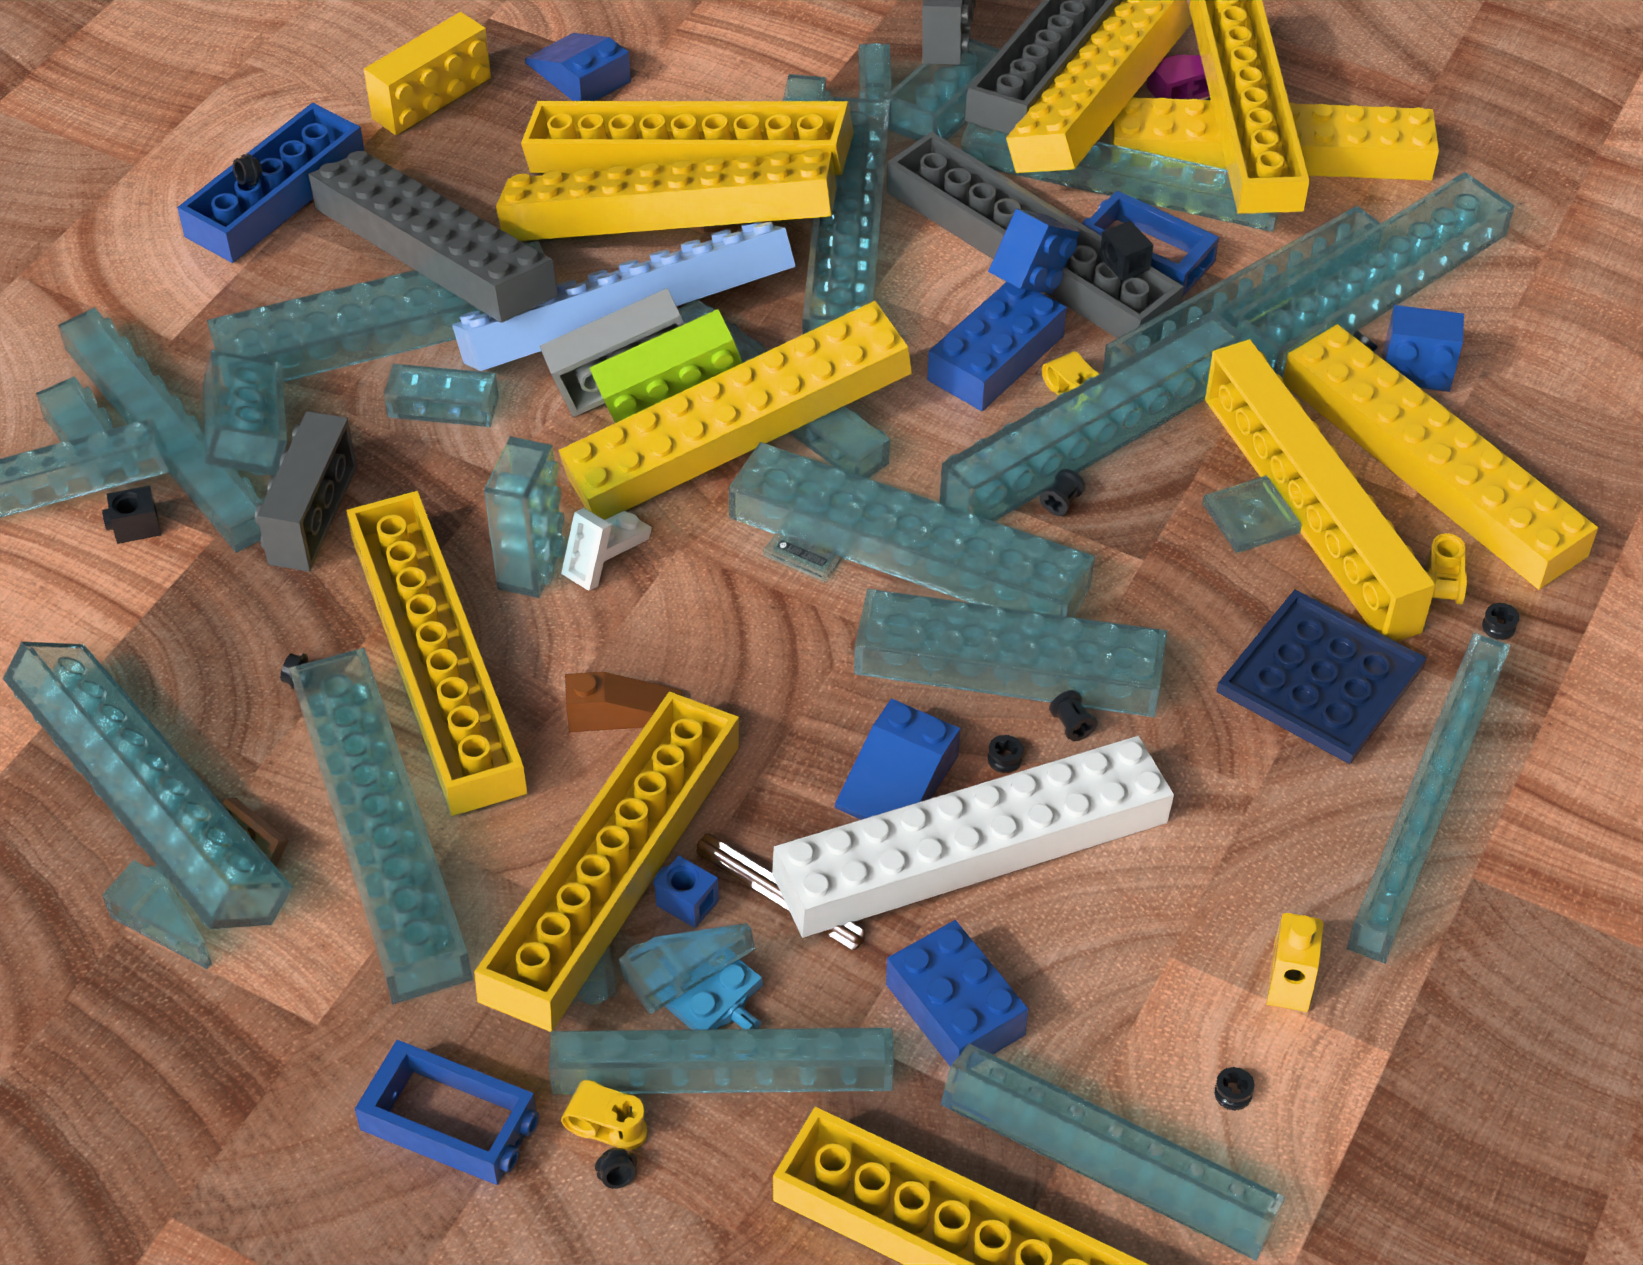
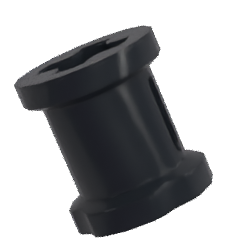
M1062 469L1056 474L1055 483L1043 491L1040 496V502L1051 514L1064 516L1070 508L1071 501L1075 497L1082 495L1085 491V482L1073 470Z
M1069 690L1055 697L1049 706V711L1054 717L1059 718L1066 728V737L1075 742L1088 737L1096 729L1098 721L1093 715L1087 713L1081 704V695L1075 690Z

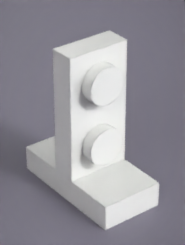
M585 508L574 512L561 574L588 591L598 587L604 561L649 540L652 527L639 520L636 515L626 511H622L606 520Z

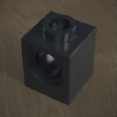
M1130 220L1102 232L1099 257L1121 281H1124L1150 270L1154 244Z
M150 485L106 494L108 509L102 510L106 531H114L117 544L161 536L157 508Z

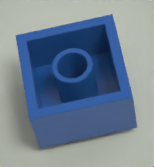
M1016 208L988 272L1019 289L1052 294L1062 281V271L1068 258L1076 250L1077 238L1080 232L1048 215Z
M1394 305L1382 359L1419 388L1450 392L1463 344L1464 313Z

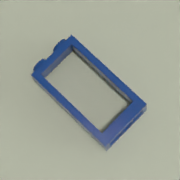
M1118 190L1108 200H1103L1092 217L1086 218L1082 223L1102 236V232L1115 220L1122 223L1131 220L1140 231L1187 252L1188 254L1178 264L1155 253H1152L1151 267L1184 286L1182 298L1216 261L1218 236Z
M396 1040L355 1107L361 1131L495 1185L499 1184L505 1172L509 1173L513 1170L519 1157L520 1144L525 1136L530 1137L533 1134L539 1121V1112L536 1110L534 1093L400 1040ZM413 1072L512 1111L489 1151L390 1112Z

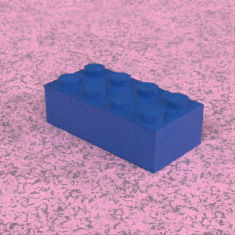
M1008 282L1004 283L929 350L927 380L976 409L983 411L1064 337L1067 307L1040 292L1019 289Z

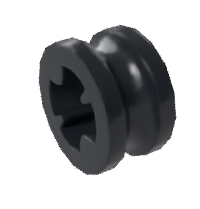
M1494 603L1485 612L1482 628L1491 638L1496 640L1509 639L1516 631L1519 614L1511 605ZM1497 619L1504 620V624L1498 623Z
M1000 735L992 739L987 756L990 767L1000 773L1016 771L1022 763L1024 751L1020 740L1010 735ZM1006 750L1012 752V754H1006L1005 757L999 755V753H1005Z
M1230 1067L1222 1070L1217 1076L1214 1090L1217 1102L1222 1107L1234 1111L1247 1107L1252 1100L1255 1083L1253 1077L1242 1068ZM1236 1083L1237 1088L1241 1090L1240 1094L1232 1093V1089L1228 1087V1084Z

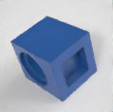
M679 855L669 867H662L655 877L656 906L693 928L700 924L719 901L718 878Z

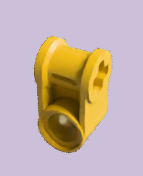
M1072 351L1042 366V376L1047 387L1052 392H1055L1073 412L1080 415H1089L1098 410L1100 402L1097 390L1101 386V376L1084 361L1078 352Z
M1450 533L1440 534L1433 539L1426 571L1432 575L1436 584L1432 598L1455 600L1456 604L1462 605L1467 586V573L1465 572L1466 547L1461 538Z
M583 1080L579 1083L561 1117L562 1124L573 1134L584 1138H592L627 1151L640 1147L646 1141L648 1135L647 1125L643 1120L645 1115L644 1107L639 1098L607 1088L591 1080Z

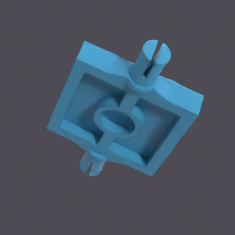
M706 930L700 931L687 945L678 950L672 948L662 937H657L656 943L653 941L650 944L649 950L658 956L664 964L645 983L647 992L704 1041L719 1027L731 1021L739 1025L748 1035L753 1034L754 1030L759 1028L761 1021L745 1009L749 998L763 986L762 977Z

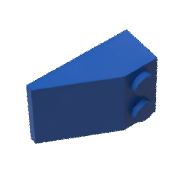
M572 33L525 58V63L572 101H596L631 82L629 52L610 37Z
M891 698L873 724L835 802V808L862 820L931 799L958 758L960 728Z

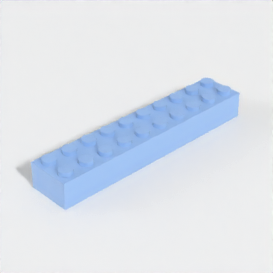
M772 222L744 223L741 225L743 230L731 233V230L719 231L711 235L712 240L703 243L700 240L688 241L680 245L682 250L670 253L669 250L657 251L650 254L651 260L639 263L638 260H630L619 264L620 270L608 273L607 270H600L588 274V280L577 284L576 280L557 284V297L502 323L486 313L481 315L480 311L466 313L460 316V322L452 324L463 363L483 371L540 352V345L668 288L675 305L679 306L796 267L786 228L774 226Z

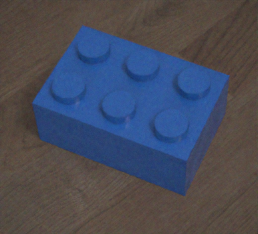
M956 919L887 958V987L956 1075L1026 1035L1029 1009Z

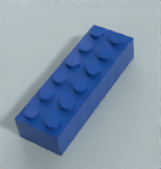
M312 102L246 153L252 155L253 158H257L261 164L262 175L257 179L255 186L239 184L234 176L232 164L177 207L184 237L234 263L313 199L309 173L319 170L324 164L343 160L352 152L365 151L361 127Z

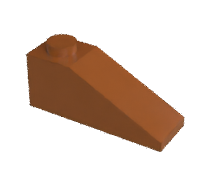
M604 671L565 674L569 733L644 728L668 692L682 696V690Z

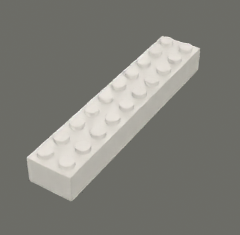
M1136 736L774 846L772 875L802 938L832 929L838 925L842 926L849 922H855L1166 824L1174 794L1140 737Z

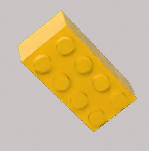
M460 11L365 67L364 74L371 118L394 135H398L489 80L491 72L486 28Z

